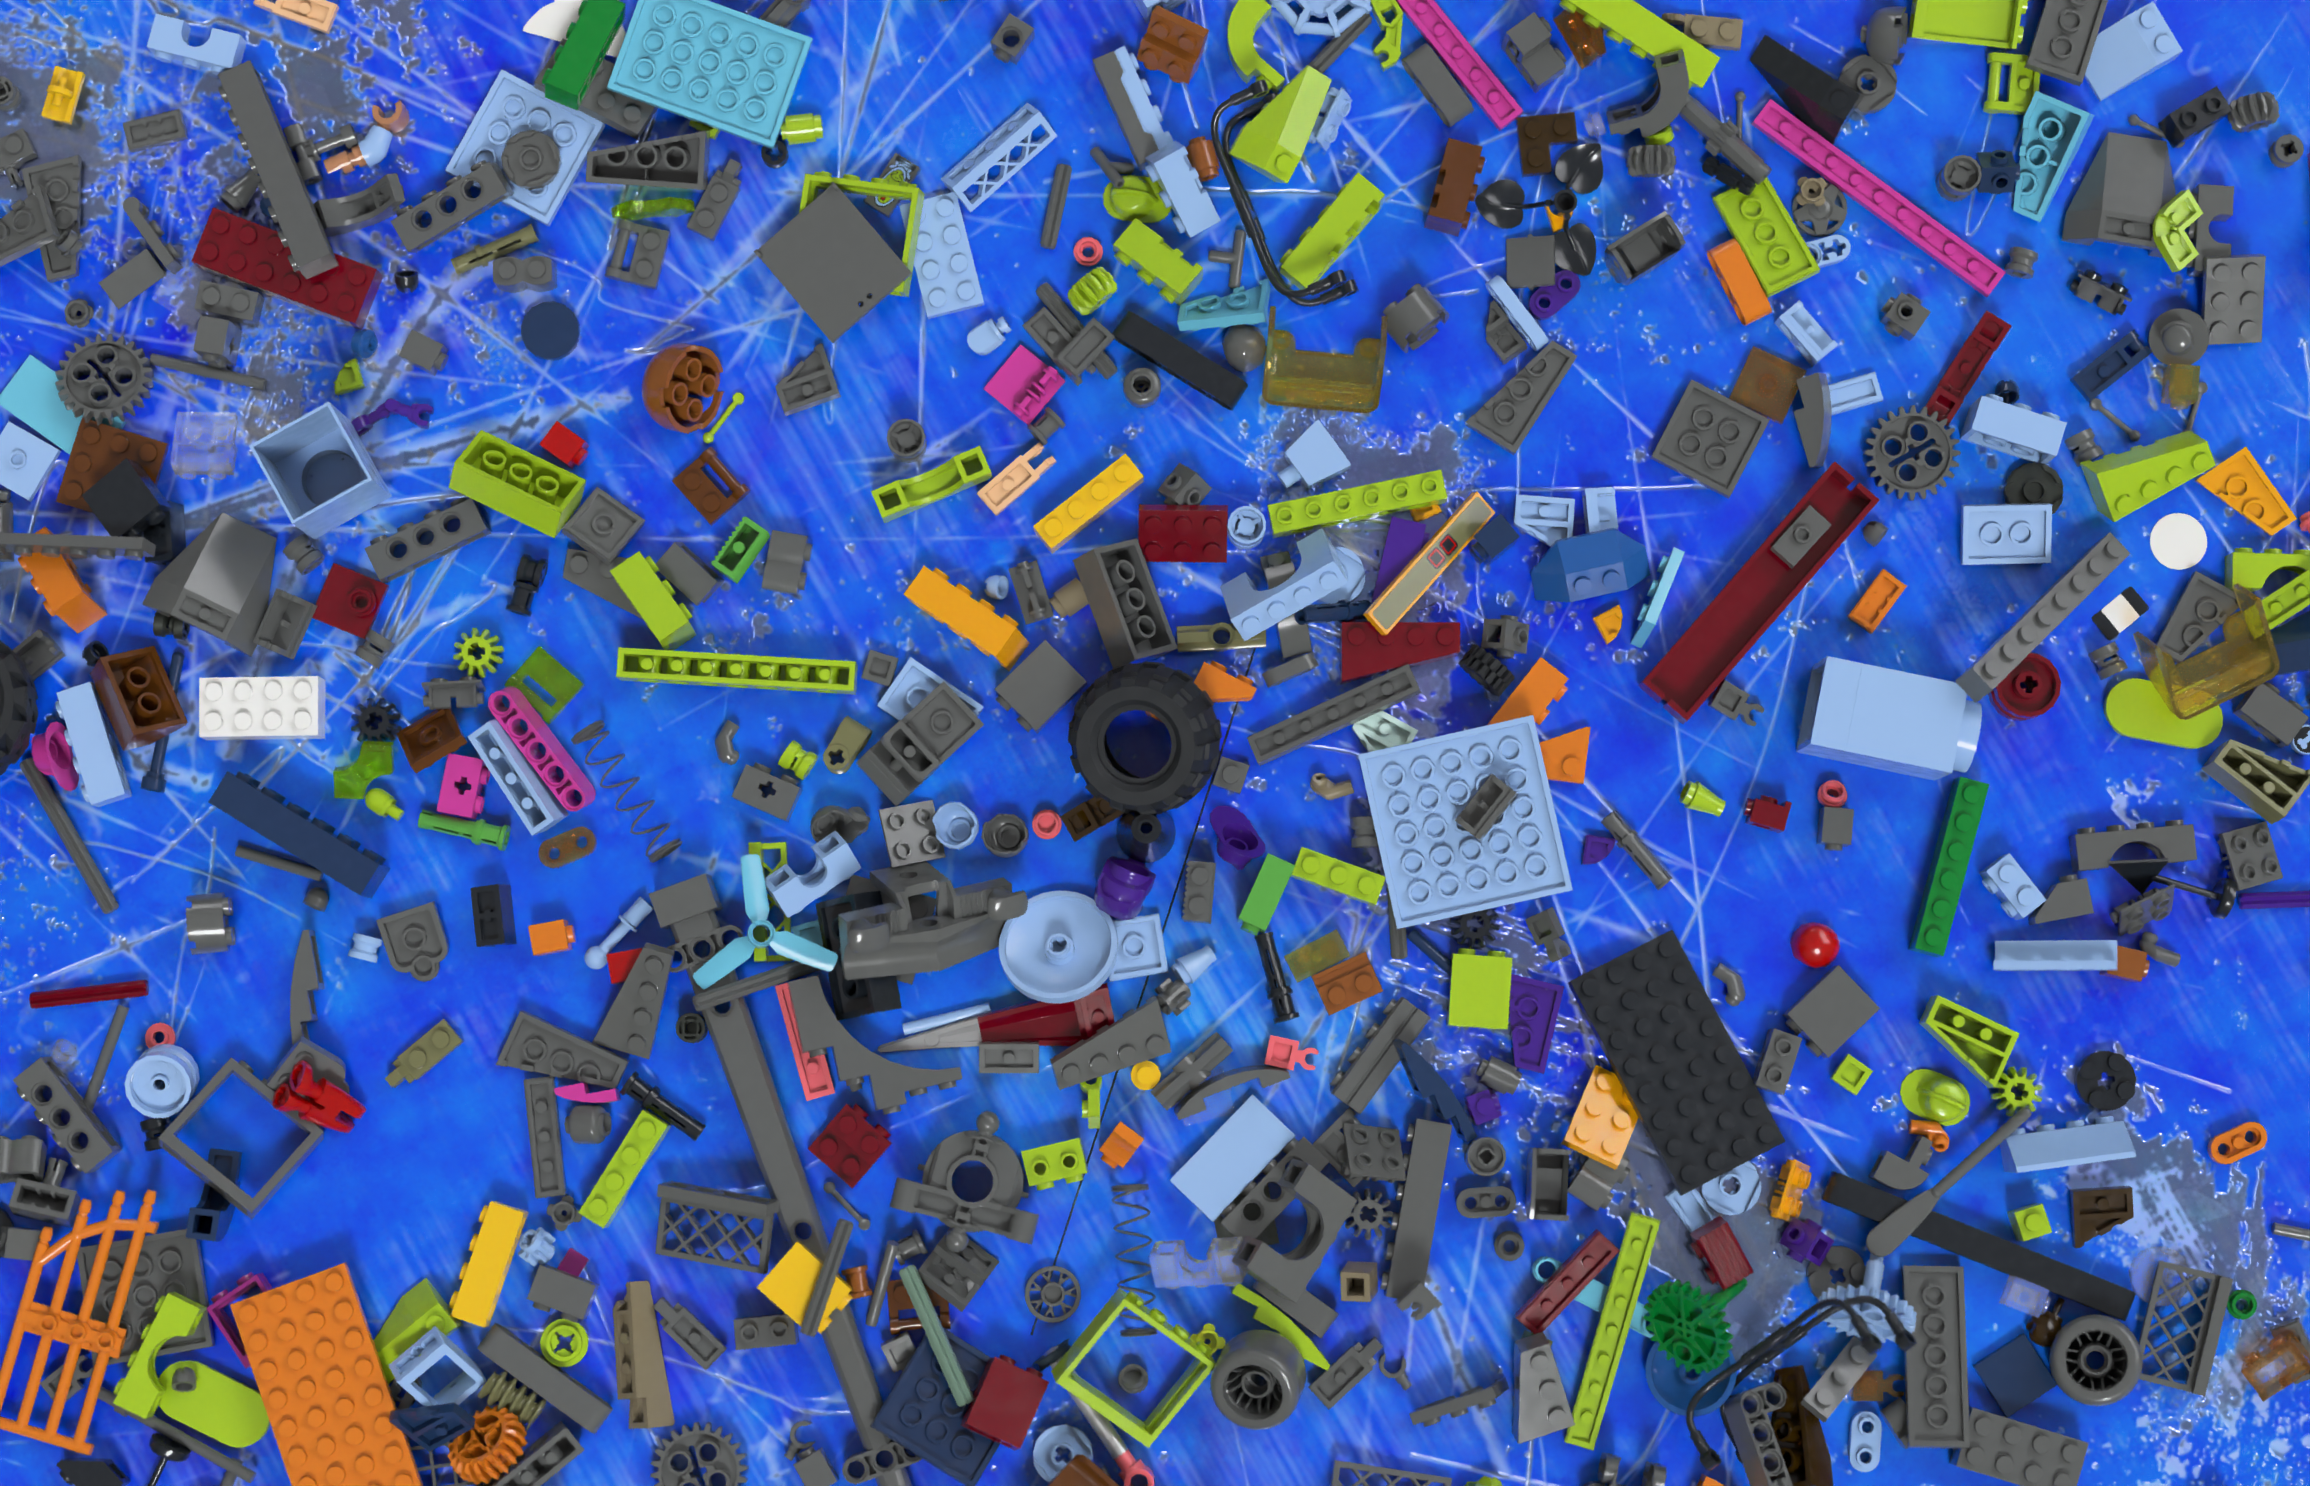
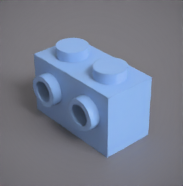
M2010 853L2000 856L1979 873L1983 878L1982 883L1991 894H1996L2002 902V909L2009 917H2014L2015 920L2025 918L2046 901V898Z

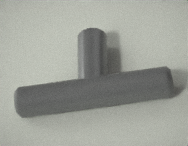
M1094 147L1090 151L1092 158L1115 188H1121L1125 183L1120 174H1132L1134 171L1132 163L1110 162L1099 147Z
M1245 230L1235 231L1233 253L1216 250L1209 251L1208 260L1210 262L1231 264L1228 284L1230 288L1240 287L1247 235Z

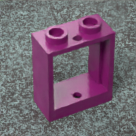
M252 1272L236 1281L238 1287L231 1292L225 1289L211 1298L213 1304L206 1308L245 1368H249L251 1365L241 1336L223 1308L256 1286L259 1287L262 1293L273 1289L263 1273L253 1275Z

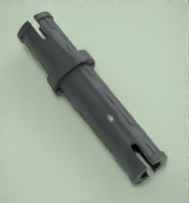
M1616 810L1612 811L1601 821L1617 840V846L1619 848L1622 847L1630 855L1638 867L1652 881L1657 890L1661 889L1672 879L1636 836L1638 834L1636 830H1631Z

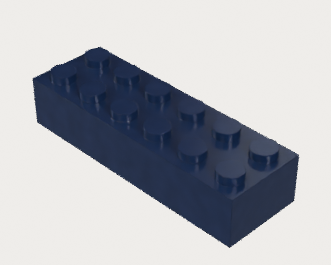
M240 771L236 775L230 772L226 773L210 798V804L355 893L372 899L391 869L384 865L386 860L384 857L366 848L364 851L358 849L361 845L359 842L342 833H339L338 836L335 835L334 831L336 828L321 819L319 820L315 817L313 820L309 819L308 817L311 813L297 804L289 802L286 805L283 803L286 798L276 791L265 786L263 789L258 788L261 782L250 775Z

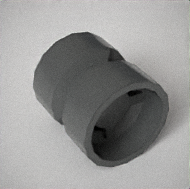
M1965 155L1955 156L1950 159L1937 175L1936 187L1939 194L1946 200L1953 202L1962 201L1968 197L1981 180V168L1977 161Z
M901 419L893 423L888 430V446L897 460L904 463H912L923 457L927 448V440L924 430L919 423L911 419Z
M1479 1137L1467 1145L1464 1152V1160L1468 1169L1474 1174L1492 1176L1504 1167L1506 1153L1502 1144L1496 1139Z

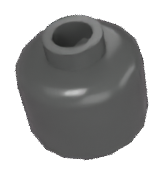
M1145 367L1130 371L1123 382L1124 396L1132 406L1137 408H1147L1154 405L1161 394V381L1158 375L1153 370Z
M578 1105L572 1109L570 1116H567L565 1119V1131L567 1134H570L571 1139L577 1144L601 1143L610 1134L612 1128L610 1114L600 1105Z

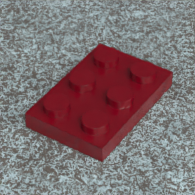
M1139 504V545L1145 561L1227 563L1228 505Z

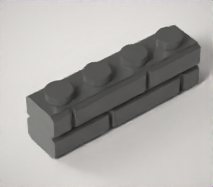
M1400 997L1398 1001L1392 998L1382 1012L1386 1015V1018L1380 1025L1375 1022L1365 1035L1369 1039L1363 1049L1357 1046L1347 1061L1351 1063V1066L1345 1073L1340 1070L1330 1083L1334 1087L1331 1094L1358 1114L1362 1113L1400 1061L1392 1041L1398 1038L1411 1046L1430 1020L1427 1014L1403 997Z

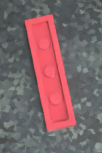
M787 983L776 985L775 990L806 1101L834 1094L835 1090L825 1054L810 1057L809 1052L802 1053Z

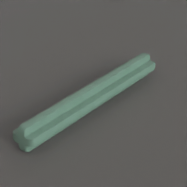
M913 1264L902 1268L899 1271V1275L957 1405L960 1407L971 1403L974 1399L973 1394L916 1266Z

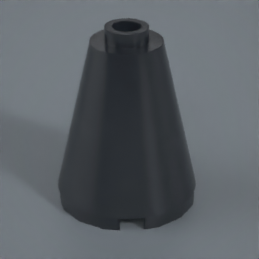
M1138 811L1129 812L1128 814L1124 813L1117 826V841L1121 850L1128 857L1142 863L1155 862L1163 858L1171 850L1175 841V825L1166 811L1156 815H1140ZM1143 825H1149L1152 827V831L1144 834L1140 828Z

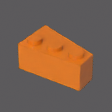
M45 526L34 534L53 533ZM32 553L30 557L21 556L18 558L23 569L27 573L31 572L33 579L30 582L38 594L44 595L46 600L42 603L52 617L57 615L77 634L108 615L104 608L92 599L90 593L93 591L87 583L84 584L76 571L78 568L69 554H60V557L53 558L43 556L41 553Z

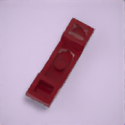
M1985 311L1926 403L1925 407H1927L1928 415L1937 411L1938 416L1936 420L1940 422L1947 418L1946 426L1949 425L1964 402L1963 400L2012 325L1989 311Z

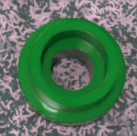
M2238 1289L2229 1294L2226 1308L2232 1317L2244 1320L2250 1318L2255 1313L2257 1301L2251 1292ZM2239 1299H2243L2245 1302V1307L2242 1310L2236 1307V1302Z

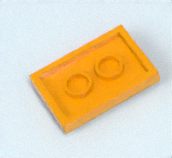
M1595 1065L1561 1143L1614 1170L1620 1164L1638 1120V1116L1616 1074Z

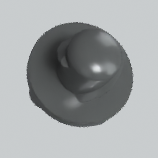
M2176 308L2164 312L2153 322L2149 332V345L2152 353L2160 362L2171 367H2185L2198 361L2206 352L2209 345V330L2203 318L2196 312L2185 308Z

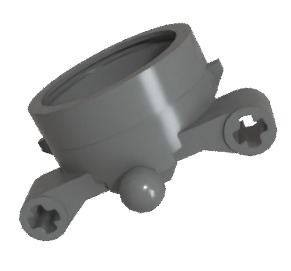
M985 1111L978 1115L976 1119L978 1131H964L953 1134L936 1146L926 1164H919L918 1166L919 1170L924 1171L923 1184L899 1177L896 1179L889 1207L936 1217L942 1223L951 1227L952 1229L945 1236V1244L953 1252L963 1251L967 1247L969 1238L966 1232L989 1231L1027 1244H1032L1040 1215L1016 1209L1021 1197L1028 1198L1029 1193L1023 1192L1024 1171L1014 1149L1006 1141L994 1135L1000 1126V1120L992 1111ZM967 1161H979L985 1164L993 1177V1187L989 1195L978 1202H967L959 1198L952 1186V1176L956 1168Z

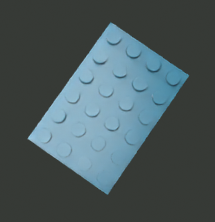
M638 0L609 79L607 90L774 150L813 38L709 0Z

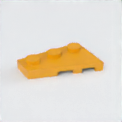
M2244 447L2195 480L2270 536L2297 519L2247 447Z

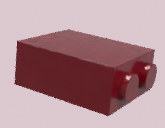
M1000 1355L999 1358L993 1357L989 1359L973 1395L974 1399L969 1404L960 1425L1012 1450H1018L1023 1444L1049 1382L1042 1379L1043 1374L1029 1367L1023 1370L1015 1366V1360Z

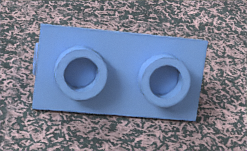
M1330 87L1320 109V112L1325 115L1323 118L1317 117L1308 140L1312 144H1315L1317 141L1325 151L1335 141L1338 135V128L1343 118L1348 115L1351 109L1352 99L1343 88L1338 90Z

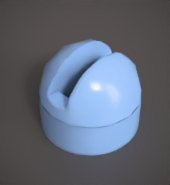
M994 575L985 580L984 583H987V589H984V592L987 596L993 599H1004L1007 596L1009 583L1005 576Z

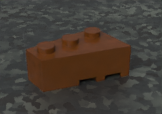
M1448 138L1424 228L1454 236L1459 235L1461 228H1467L1471 212L1466 211L1468 201L1474 202L1478 188L1477 184H1473L1475 174L1482 173L1486 158L1480 156L1481 146Z

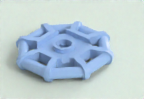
M1269 0L1272 8L1278 10L1294 29V33L1299 36L1303 33L1332 35L1335 38L1340 37V33L1364 14H1369L1372 9L1370 6L1371 0H1295L1303 9L1298 17L1288 5L1289 2L1294 0ZM1347 4L1354 7L1337 21L1335 14ZM1311 15L1317 18H1324L1326 16L1329 18V23L1308 21Z

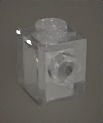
M2009 1275L1999 1303L2032 1317L2039 1318L2040 1314H2044L2049 1306L2050 1297L2047 1296L2049 1290L2019 1277Z

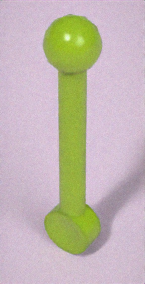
M737 392L733 395V402L713 428L703 434L702 439L705 443L713 442L714 434L735 407L744 403L742 393Z

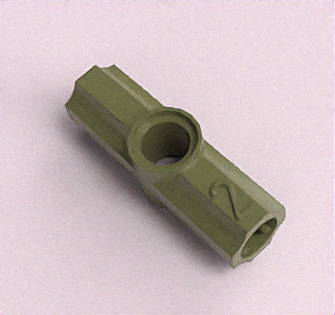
M1220 622L1214 625L1176 627L1178 653L1199 651L1224 652L1234 649L1266 648V630L1244 641L1233 623ZM1216 631H1226L1230 636L1229 641L1226 644L1216 643L1213 639Z

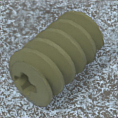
M506 1370L500 1374H497L495 1371L480 1390L478 1398L482 1399L489 1394L487 1402L489 1406L499 1401L497 1410L499 1411L505 1407L509 1409L508 1413L512 1412L514 1415H517L520 1423L522 1422L523 1425L528 1423L527 1431L543 1411L547 1400L543 1398L536 1403V1392H532L528 1396L525 1395L527 1389L525 1384L517 1389L515 1387L517 1378L514 1377L507 1382L508 1372Z

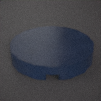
M542 302L532 307L524 316L521 325V338L526 348L536 357L545 360H560L568 356L576 348L580 336V324L575 314L565 305L557 302Z

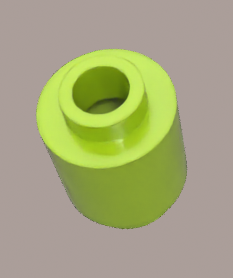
M805 113L785 116V122L781 126L782 140L788 139L789 145L817 142V139L824 138L821 115Z

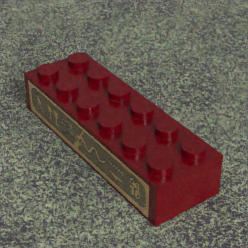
M213 207L191 260L199 269L362 330L383 279V275L377 269L334 253L338 266L306 280L300 271L295 272L287 257L292 254L289 246L286 248L283 246L277 231Z

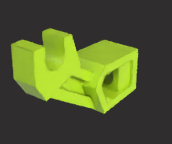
M1371 0V11L1380 29L1386 31L1385 38L1373 50L1375 57L1381 53H1385L1388 56V60L1380 65L1382 70L1385 71L1395 66L1401 56L1400 45L1404 13L1396 0ZM1392 10L1395 14V19L1391 23L1385 22L1386 18L1382 14Z

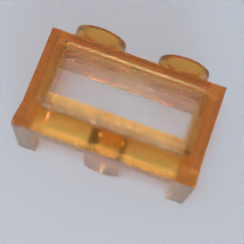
M2292 1332L2285 1337L2283 1334L2274 1337L2269 1341L2268 1348L2260 1353L2258 1350H2255L2243 1359L2244 1363L2242 1364L2241 1372L2263 1402L2310 1372V1355Z

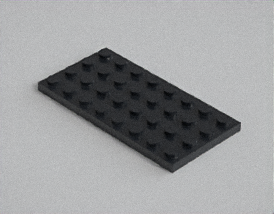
M1673 930L1568 982L1575 999L1680 1196L1785 1142Z

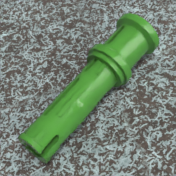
M422 809L418 820L419 828L471 839L472 843L478 846L482 843L496 846L500 851H505L511 832L510 825L505 824L501 827L489 824L484 819L477 820L476 822L425 809Z

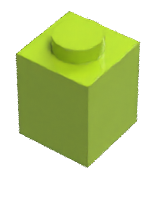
M2033 1203L2007 1212L2017 1241H2027L2052 1233L2042 1203Z

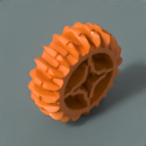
M498 1405L493 1408L486 1406L483 1412L476 1410L473 1416L475 1418L474 1428L454 1438L453 1442L448 1445L450 1452L447 1457L451 1462L450 1465L463 1480L474 1482L476 1485L481 1482L488 1484L492 1478L498 1480L501 1473H508V1468L512 1464H517V1456L524 1454L521 1448L527 1444L525 1440L527 1432L522 1422H519V1417L512 1412L508 1413L506 1407L499 1411L497 1410Z

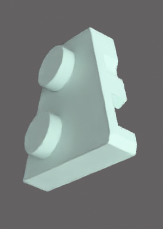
M1384 711L1354 723L1352 730L1367 752L1411 743L1418 732L1417 729Z

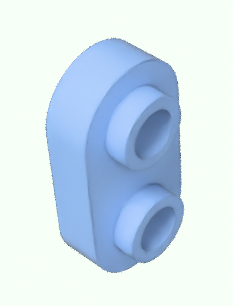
M1869 1411L1857 1412L1851 1418L1849 1427L1848 1461L1854 1469L1861 1472L1872 1471L1877 1467L1880 1460L1882 1424L1878 1416ZM1866 1421H1869L1872 1425L1869 1432L1862 1430V1424ZM1867 1451L1870 1458L1867 1462L1863 1463L1860 1460V1455L1862 1452Z

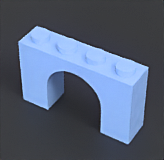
M1322 528L1297 542L1302 557L1301 564L1297 571L1282 584L1269 590L1258 591L1246 572L1220 586L1230 620L1244 641L1348 583L1337 551Z

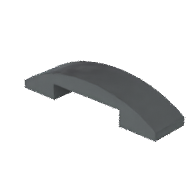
M1266 1065L1247 1066L1223 1072L1208 1079L1188 1093L1176 1106L1174 1113L1178 1120L1207 1110L1203 1098L1257 1078L1259 1085L1265 1088L1291 1077L1286 1069Z

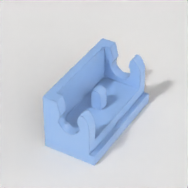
M1799 300L1775 321V324L1813 367L1835 349L1838 344L1828 336Z
M1613 487L1585 488L1582 492L1586 534L1609 528L1618 530L1615 489Z

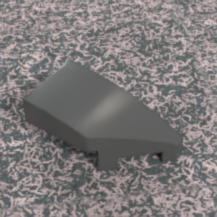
M1493 300L1490 302V313L1486 326V343L1502 364L1505 365L1525 351L1527 344L1509 323L1507 315Z

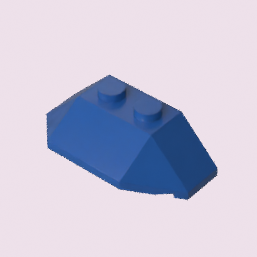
M1609 528L1556 540L1542 556L1538 564L1530 570L1535 600L1574 602L1628 590L1648 577L1650 570L1646 547L1619 530Z

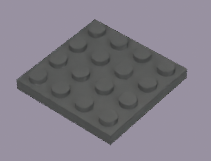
M187 1229L145 1236L119 1327L128 1329L124 1347L121 1350L119 1359L110 1357L108 1365L128 1362L133 1352L140 1350L144 1342L141 1339V1335L148 1323L153 1324L157 1315L154 1311L155 1307L163 1295L166 1296L167 1293L176 1292L205 1307H209L199 1239L186 1238ZM131 1239L112 1242L91 1313V1319L107 1323ZM99 1244L79 1248L77 1259L83 1297ZM207 1309L194 1335L175 1336L169 1339L160 1348L157 1356L215 1346L211 1315ZM91 1351L93 1365L95 1366L98 1353Z

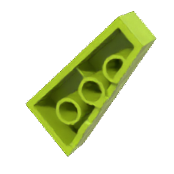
M1359 172L1349 183H1346L1341 188L1331 206L1328 204L1317 217L1319 220L1313 228L1309 226L1298 239L1301 242L1295 250L1290 248L1281 258L1280 273L1300 290L1306 289L1308 285L1319 281L1382 208L1385 194Z
M2192 431L2156 440L2154 444L2144 447L2142 445L2131 447L2130 451L2117 455L2115 453L2104 455L2103 459L2093 462L2090 460L2080 462L2097 510L2113 522L2216 466L2208 442Z

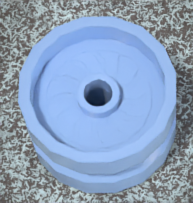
M172 1044L155 1045L145 1050L128 1071L125 1080L126 1096L131 1105L143 1115L153 1118L170 1117L180 1112L197 1090L200 1079L198 1065L192 1055L182 1047Z

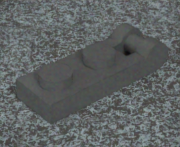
M136 197L126 198L123 203L124 211L164 267L173 274L183 268L178 261L181 255L171 242L165 243L161 237L165 232L155 220L150 222L148 219V207Z

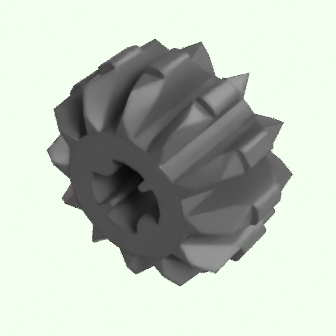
M2270 92L2248 94L2233 100L2229 105L2232 109L2228 114L2229 123H2231L2233 130L2240 133L2268 127V125L2274 124L2280 117L2278 102L2275 100L2274 94Z
M1638 145L1628 150V157L1626 158L1628 174L1632 177L1670 176L1675 172L1676 156L1674 148L1671 146Z
M1370 1189L1364 1190L1365 1199H1362L1360 1194L1355 1191L1353 1196L1357 1203L1353 1206L1349 1216L1353 1220L1347 1222L1345 1227L1349 1229L1354 1225H1358L1353 1233L1355 1237L1361 1234L1362 1229H1365L1364 1236L1366 1240L1371 1239V1229L1374 1230L1378 1237H1381L1382 1232L1378 1226L1381 1224L1388 1229L1391 1226L1388 1222L1383 1221V1216L1392 1217L1393 1212H1383L1382 1210L1390 1205V1201L1384 1200L1380 1204L1377 1203L1382 1196V1193L1379 1191L1375 1193L1373 1200L1370 1199ZM1364 1206L1368 1209H1375L1376 1215H1372L1375 1217L1373 1221L1369 1222L1367 1219H1360V1214H1363L1360 1210Z

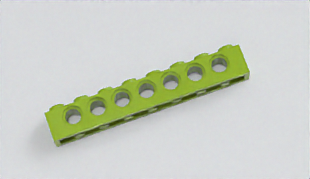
M618 647L616 677L621 681L856 695L858 665L855 661Z

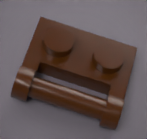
M713 447L706 449L698 459L672 480L711 526L750 492L746 484H741L717 457L718 453ZM707 464L733 492L728 498L720 492L702 471Z
M902 1279L889 1280L887 1296L891 1335L900 1334V1331L923 1329L919 1317L899 1319V1310L915 1308ZM924 1284L933 1307L940 1306V1315L937 1316L944 1329H951L949 1302Z

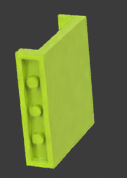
M1912 0L1907 37L2016 49L2017 43L2021 44L2023 39L2024 27L2020 26L2021 14L2026 13L2028 0Z

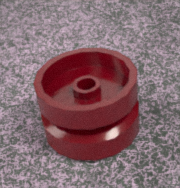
M2030 653L1988 695L1990 703L1999 714L2010 720L2025 721L2044 714L2054 706L2060 695L2061 681L2058 670L2050 660L2040 654ZM2020 683H2024L2027 690L2026 688L2021 689Z

